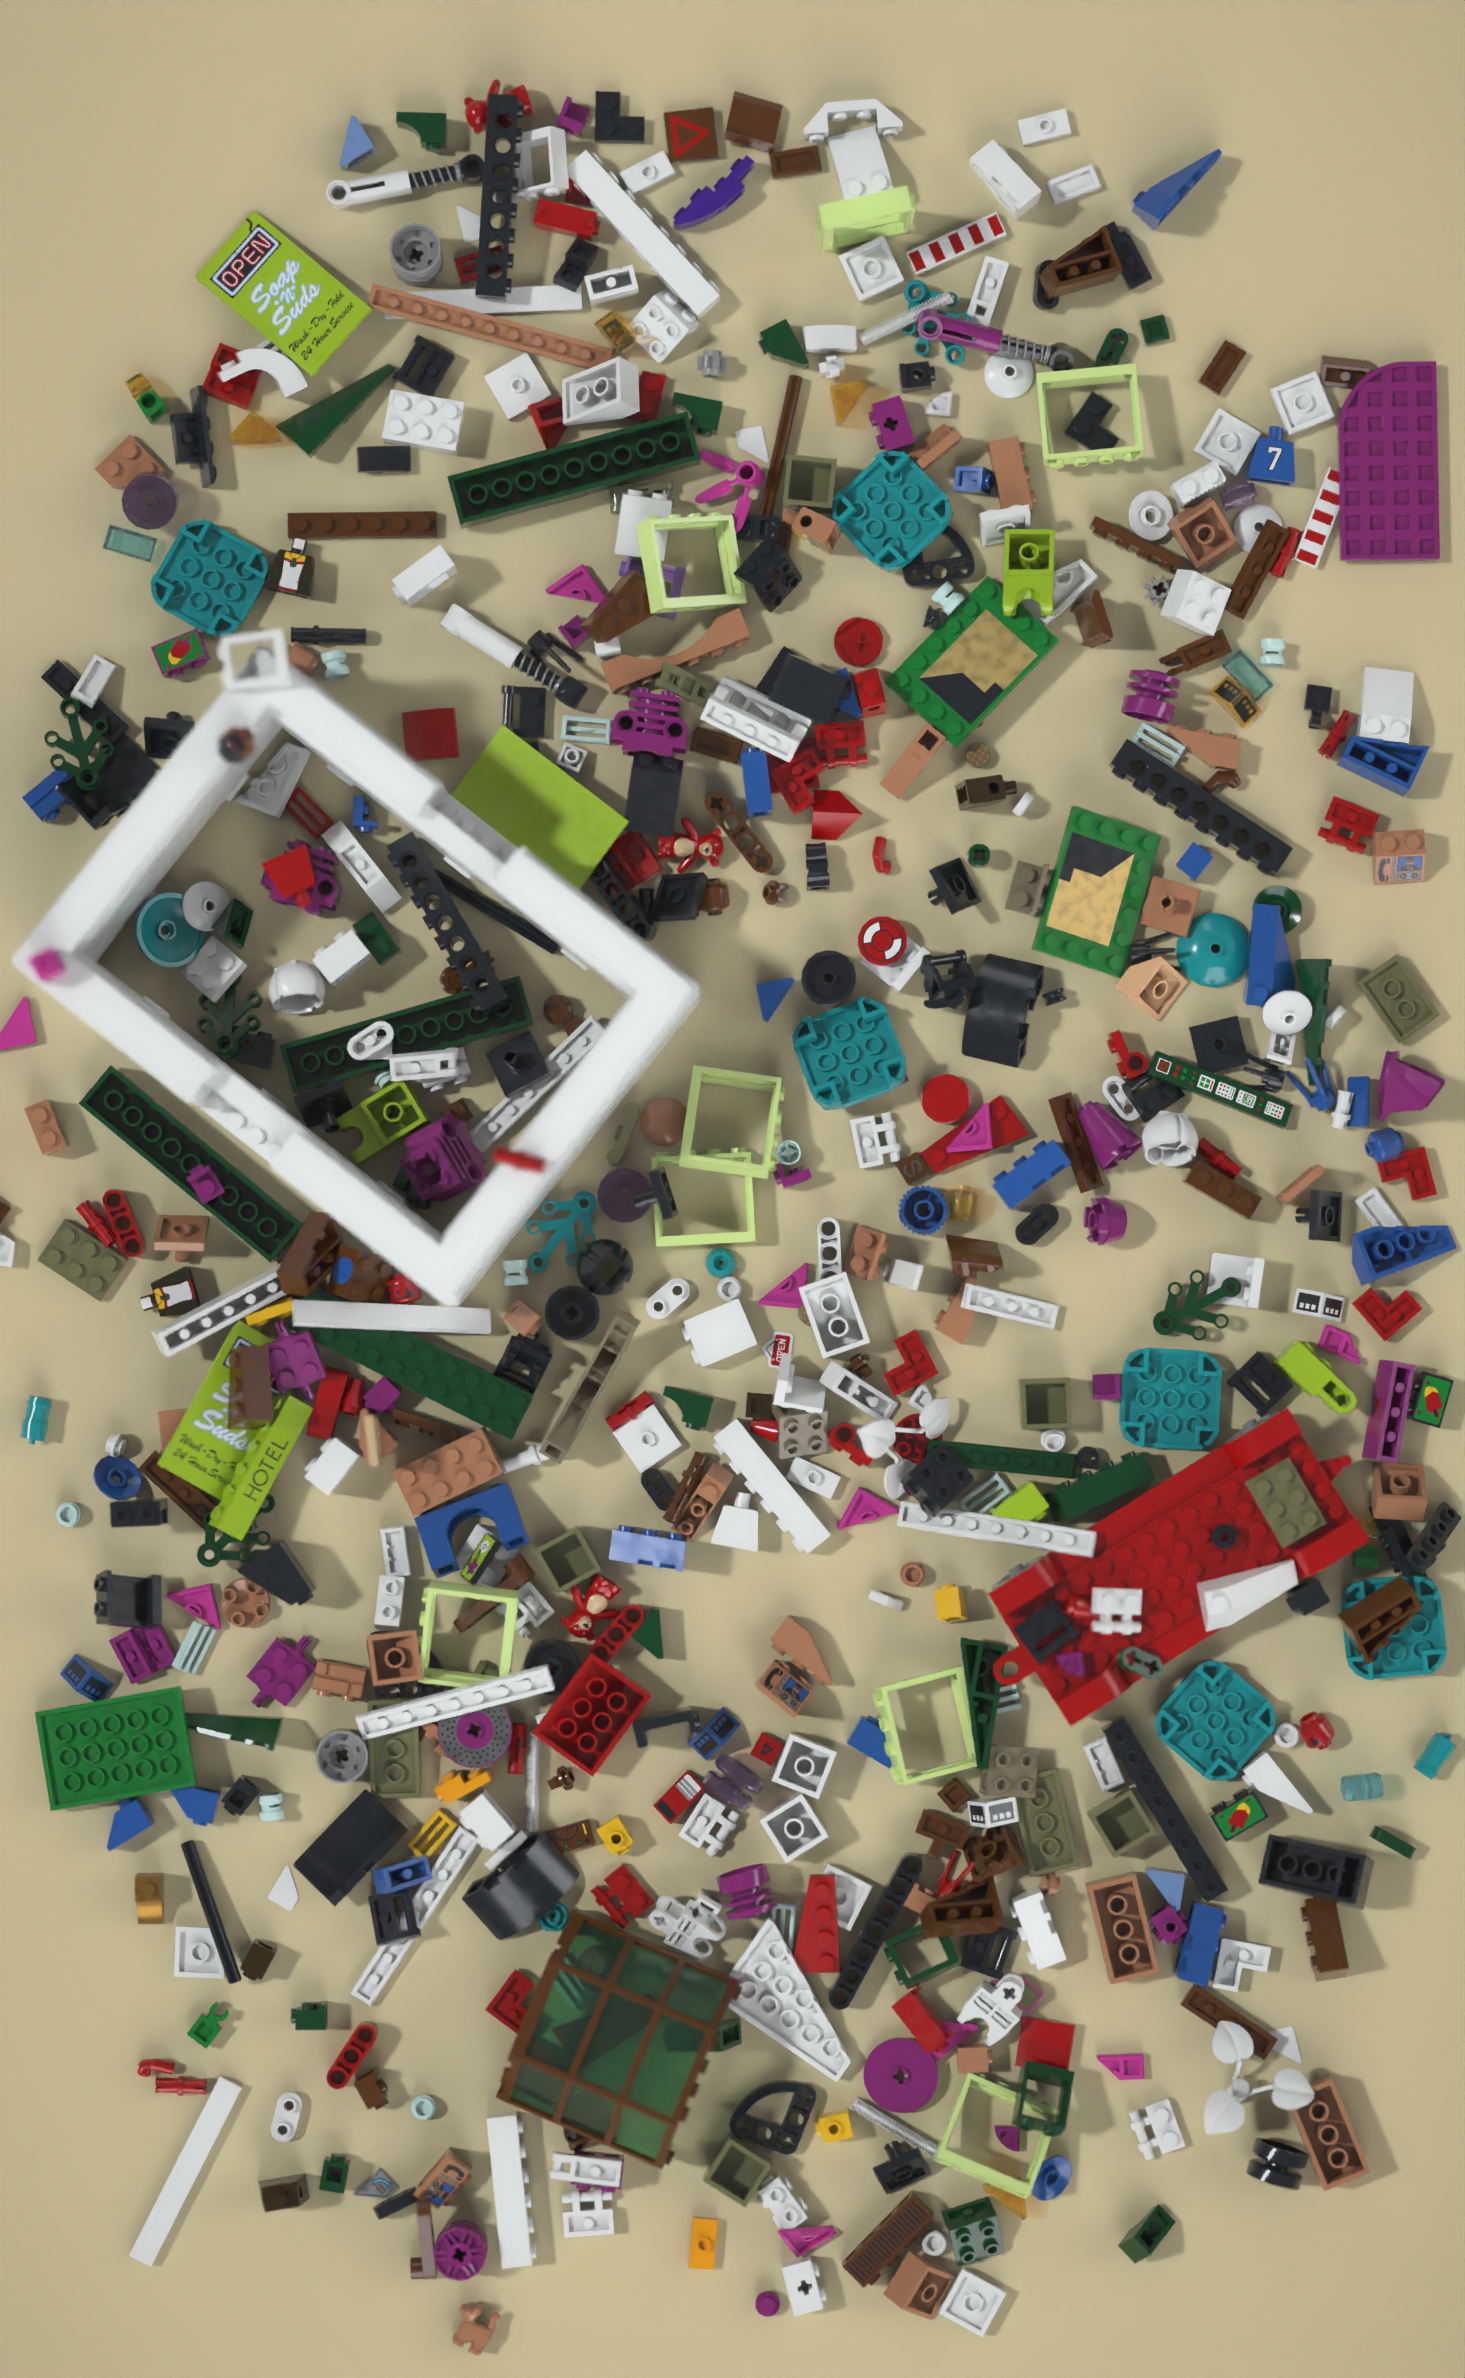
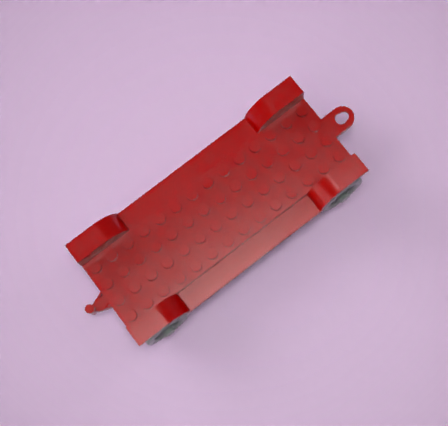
M1288 1407L1280 1412L1273 1411L1258 1420L1253 1418L1242 1425L1243 1429L1228 1438L1225 1444H1222L1087 1528V1531L1097 1532L1093 1558L1050 1551L1045 1556H1039L1024 1565L1020 1563L1011 1568L1008 1575L992 1586V1591L988 1595L1019 1644L995 1661L993 1666L995 1678L1003 1685H1013L1036 1671L1070 1727L1095 1711L1101 1710L1128 1690L1132 1684L1142 1679V1677L1119 1667L1116 1655L1121 1648L1136 1647L1158 1657L1162 1665L1222 1629L1205 1630L1197 1583L1291 1559L1294 1560L1297 1580L1299 1581L1328 1566L1334 1565L1344 1556L1370 1541L1357 1518L1351 1515L1332 1484V1481L1341 1469L1351 1464V1458L1347 1455H1342L1338 1458L1318 1461L1300 1433L1302 1430ZM1289 1457L1326 1524L1282 1548L1244 1482ZM1219 1524L1231 1525L1236 1531V1542L1228 1549L1218 1548L1212 1541V1531ZM1222 1532L1220 1539L1222 1541L1228 1540L1229 1534ZM1093 1588L1142 1590L1141 1615H1132V1622L1141 1623L1140 1632H1132L1130 1635L1122 1634L1121 1632L1102 1634L1101 1631L1092 1630V1622L1100 1621V1619L1069 1617V1614H1065L1080 1636L1076 1639L1071 1638L1045 1658L1046 1661L1041 1665L1038 1664L1012 1629L1052 1598L1064 1613V1604L1068 1594L1074 1595L1077 1593L1092 1601ZM1112 1614L1111 1620L1113 1622H1120L1121 1614ZM1061 1624L1034 1644L1037 1650H1040L1066 1630L1065 1627ZM1081 1650L1086 1676H1075L1066 1672L1058 1663L1056 1655ZM1126 1654L1129 1662H1136L1135 1659L1130 1657V1654ZM1012 1661L1016 1663L1018 1671L1015 1675L1008 1678L1001 1676L1000 1669L1007 1662ZM1143 1663V1666L1149 1668V1672L1153 1671V1667L1150 1666L1151 1663Z

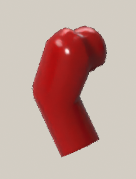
M877 836L875 837L872 850L874 867L878 873L888 874L891 869V861L883 860L887 839Z
M158 2058L144 2059L139 2062L137 2073L140 2076L149 2077L151 2070L172 2075L175 2063Z

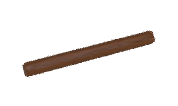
M798 375L789 376L759 515L773 516L802 383V377Z

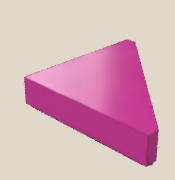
M583 564L545 590L550 595L600 603L605 597Z
M28 997L22 998L0 1033V1050L37 1042Z
M985 1103L946 1148V1153L993 1149L989 1103Z
M809 1263L803 1264L759 1300V1304L800 1308L803 1300L798 1288L807 1285Z
M858 1487L837 1528L842 1529L894 1514L899 1509Z
M212 1583L166 1594L167 1598L216 1629L222 1628Z
M941 2020L947 2030L953 2029L955 2034L947 2040L949 2045L937 2054L935 2050L931 2052L935 2061L940 2060L976 2031L978 2024L967 2022L961 2024L958 2021Z
M832 2225L789 2228L778 2231L782 2240L797 2258L836 2234Z

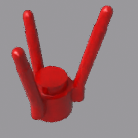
M957 1850L953 1852L942 1877L937 1882L940 1887L936 1892L940 1897L960 1891L972 1883H977L972 1879L963 1888L960 1885L975 1866L974 1861L964 1869L956 1880L951 1877L947 1880L958 1855Z

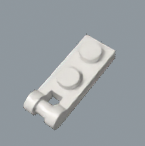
M985 256L967 311L972 322L989 326L1009 266L1008 262ZM977 307L986 309L984 316L975 313Z
M451 1047L445 1050L389 1055L391 1082L457 1076L461 1073L460 1065L457 1064L459 1049ZM447 1060V1065L440 1067V1061Z
M561 2151L552 2152L554 2163L553 2169H550V2178L619 2187L622 2160L569 2154ZM564 2162L571 2163L570 2171L563 2170Z

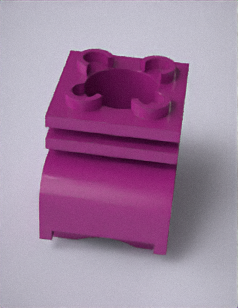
M637 687L636 691L630 690L629 710H622L614 717L611 734L612 744L622 745L623 755L634 757V753H647L666 758H673V753L686 754L688 728L686 722L678 718L680 697H676V693L670 691H661V695L650 693L651 689ZM624 721L633 723V726L628 730L620 728V724ZM673 728H679L682 730V734L678 737H672L669 731Z
M295 839L294 842L288 841L287 846L291 850L303 845L308 847L317 881V887L308 890L313 904L302 909L318 917H321L323 908L335 912L341 896V887L333 877L326 875V872L333 875L336 873L334 867L329 865L331 863L338 866L339 860L335 857V853L320 846L318 850L312 849L308 842L300 839ZM264 870L260 884L264 885V888L271 890L269 898L282 905L298 906L295 897L286 900L282 897ZM332 884V891L327 895H323L321 892L323 886Z
M452 1113L407 1136L404 1141L407 1153L398 1158L422 1202L432 1197L438 1202H444L480 1184L489 1177L483 1168V1165L487 1163L485 1158L473 1143L463 1120L457 1122Z

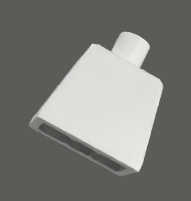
M736 1491L734 1505H723L710 1543L757 1552L758 1510L749 1508L751 1494Z

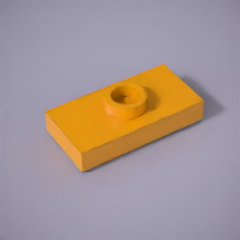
M693 2216L689 2268L714 2270L718 2227L717 2218Z

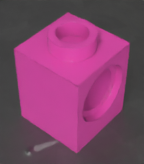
M52 947L28 959L40 982L44 984L67 972L56 950Z

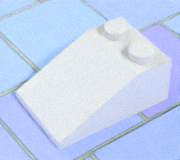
M875 126L827 138L842 200L893 189L888 166Z
M619 356L562 379L563 425L570 426L618 420L640 412L638 366Z
M1364 667L1356 736L1381 739L1385 742L1409 743L1413 702V672Z
M846 1271L798 1288L823 1359L870 1343Z

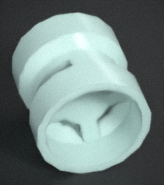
M947 581L935 592L931 600L935 604H940L943 607V611L949 616L965 600V597L961 593H956L953 590V585Z
M1273 638L1261 639L1260 647L1263 650V655L1260 657V665L1268 667L1284 666L1285 658L1282 654L1286 641Z
M334 650L321 655L322 663L327 667L325 671L326 680L339 679L350 675L349 667L344 665L346 659L345 650Z
M792 1140L781 1142L776 1150L778 1161L784 1165L795 1164L801 1155L799 1145Z
M527 1260L502 1261L503 1269L506 1271L504 1286L529 1284L528 1276L525 1272V1269L528 1267ZM511 1273H520V1275L511 1276Z
M283 1793L258 1795V1803L261 1805L260 1821L285 1818L284 1810L281 1808Z

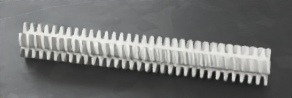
M947 290V293H941L942 296L939 294V297L936 296V299L933 297V300L931 298L930 301L927 300L928 303L924 301L925 304H923L922 302V306L920 304L919 307L916 305L917 308L913 307L914 310L912 308L911 311L908 309V313L907 311H905V314L902 312L903 315L900 314V317L898 315L897 318L894 316V319L891 318L892 321L888 319L889 322H887L886 320V324L883 322V325L880 323V326H874L875 329L873 327L872 330L869 328V332L866 330L867 333L863 331L864 334L861 333V336L859 335L864 346L871 344V342L873 343V341L879 340V338L887 336V334L893 333V331L896 332V330L898 331V329L904 328V326L910 323L912 324V322L917 321L919 313L925 309L940 310V308L946 307V305H951L954 301Z
M533 1731L527 1732L529 1733L527 1736L530 1738H527L529 1740L527 1741L529 1743L527 1744L529 1746L527 1747L529 1749L527 1751L529 1752L527 1754L529 1755L527 1757L529 1758L527 1760L529 1766L526 1767L529 1769L526 1770L529 1772H526V1774L529 1775L526 1777L529 1778L526 1779L528 1780L526 1782L528 1783L526 1785L528 1786L526 1788L528 1790L526 1791L528 1793L526 1794L528 1796L526 1797L528 1799L526 1800L528 1802L526 1805L528 1806L525 1807L528 1808L525 1810L527 1811L525 1814L528 1815L525 1816L527 1818L525 1819L527 1821L525 1822L527 1824L525 1825L527 1827L525 1829L527 1830L526 1832H537L539 1821L538 1793L541 1741L532 1734Z
M856 2097L850 2110L853 2109V2112L856 2110V2113L859 2112L858 2115L862 2113L861 2116L864 2115V2118L867 2116V2119L870 2118L869 2121L872 2120V2123L874 2121L875 2124L878 2123L877 2126L880 2124V2128L882 2126L883 2129L886 2128L885 2131L887 2129L888 2132L891 2130V2134L894 2132L893 2135L897 2134L896 2137L899 2135V2139L902 2137L901 2140L905 2139L904 2142L907 2140V2144L908 2142H910L909 2145L913 2143L912 2146L915 2145V2148L918 2146L921 2148L920 2151L923 2150V2153L926 2151V2155L927 2153H929L928 2156L931 2154V2158L935 2155L938 2147L936 2143L927 2140V2138L917 2134L914 2130L912 2131L908 2127L903 2126V2124L898 2123L895 2119L893 2120L890 2116L876 2110V2108L874 2109V2107Z

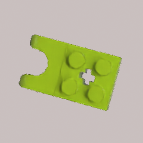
M1005 529L1003 571L1004 616L1016 615L1018 604L1025 599L1037 601L1040 604L1042 616H1053L1055 529Z
M403 1080L395 1081L338 1117L337 1121L340 1128L337 1131L346 1132L355 1127L362 1131L363 1143L352 1154L354 1163L361 1165L404 1140L414 1131L430 1124L431 1120L408 1081ZM393 1108L400 1109L398 1118L391 1117L394 1113Z
M1292 1340L1273 1360V1363L1304 1393L1311 1397L1316 1396L1330 1410L1348 1413L1354 1409L1357 1401L1354 1393L1331 1372L1333 1367L1324 1358L1319 1357L1317 1359L1312 1354L1315 1350L1306 1341ZM1342 1394L1344 1402L1339 1406L1336 1399Z

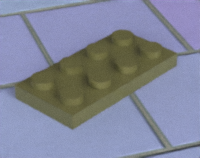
M368 1698L367 1708L369 1712L418 1698ZM419 1726L369 1739L371 1794L375 1798H421Z
M1057 1767L1037 1772L1035 1798L1016 1797L1019 1813L1018 1824L1031 1877L1080 1866Z

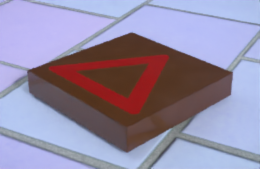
M713 107L664 112L670 163L718 158Z

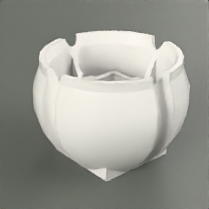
M297 959L275 968L268 987L269 998L273 1008L276 1011L282 1008V1013L284 1014L313 1012V1006L319 1009L323 1005L326 993L324 980L316 970V966Z
M1160 1110L1146 1125L1141 1136V1146L1145 1158L1154 1165H1159L1160 1162H1163L1164 1167L1179 1166L1190 1162L1192 1156H1196L1198 1134L1186 1114Z

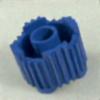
M921 1185V1188L916 1186L911 1188L910 1191L908 1190L906 1192L907 1195H903L904 1199H900L901 1204L898 1205L900 1207L898 1212H900V1222L904 1224V1227H908V1231L912 1230V1233L917 1232V1235H920V1233L922 1235H929L944 1225L943 1221L947 1220L945 1216H948L946 1211L949 1209L946 1208L948 1203H945L946 1198H942L943 1194H939L940 1190L935 1191V1187L930 1188L928 1185L925 1188L924 1185ZM925 1203L928 1205L927 1210L930 1213L928 1216L924 1214V1217H920L919 1211L916 1210L917 1206H922Z

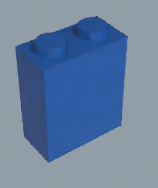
M759 747L747 748L745 753H741L740 757L747 816L752 818L772 815L773 807L766 751H760Z

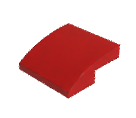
M220 343L210 363V370L203 383V390L210 397L247 411L263 370H248L234 378L221 382L217 372L222 370L220 366L231 360H234L235 364L239 361L235 353L240 350Z
M454 707L402 713L405 753L412 760L418 762L459 757Z
M627 832L618 838L606 853L630 890L664 869L640 832ZM600 864V868L603 872H605L604 865ZM615 883V884L612 885V887L614 888V890H615L616 893L618 894V892H619V887H618V885Z
M1023 2016L1015 2066L1021 2067L1026 2060L1069 2070L1076 2025L1057 2020Z

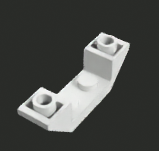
M877 99L826 102L804 128L803 140L818 143L824 141V138H828V118H832L833 121H844L847 117L857 116V119H868L872 117L871 115H876L877 134H883L884 137L898 135V132H902L903 123L902 120Z
M341 820L321 835L382 913L402 899Z

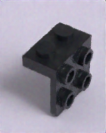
M767 538L733 573L737 580L754 589L764 608L769 612H773L791 591L798 586L802 579L787 550Z
M939 1444L907 1473L900 1483L903 1485L904 1491L920 1503L921 1509L934 1518L973 1482L974 1477L945 1445Z

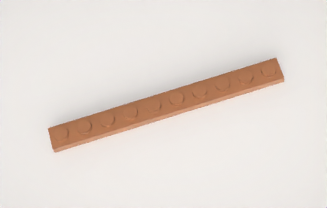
M374 283L372 284L367 303L373 310L586 368H592L609 361L613 351L612 348Z

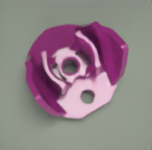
M1386 1051L1377 1094L1380 1095L1378 1098L1377 1122L1384 1121L1389 1113L1420 1111L1428 1107L1445 1085V1080L1423 1068L1400 1060V1051Z

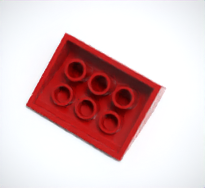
M591 1652L532 1734L593 1777L652 1695L633 1679Z

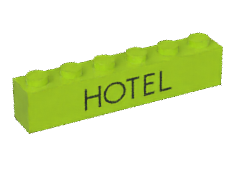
M282 1392L272 1400L274 1420L258 1427L259 1432L255 1439L248 1444L246 1456L237 1465L234 1478L225 1487L221 1502L213 1509L210 1516L209 1524L240 1541L243 1540L313 1408L298 1399Z

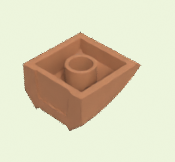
M1209 497L1197 500L1194 504L1172 517L1167 523L1180 547L1197 570L1208 569L1229 555L1238 543L1217 504Z

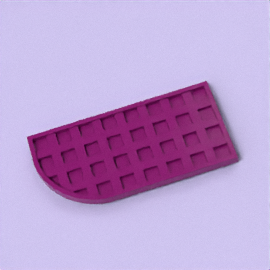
M1436 361L1394 362L1372 371L1358 382L1346 398L1338 417L1340 561L1440 559Z

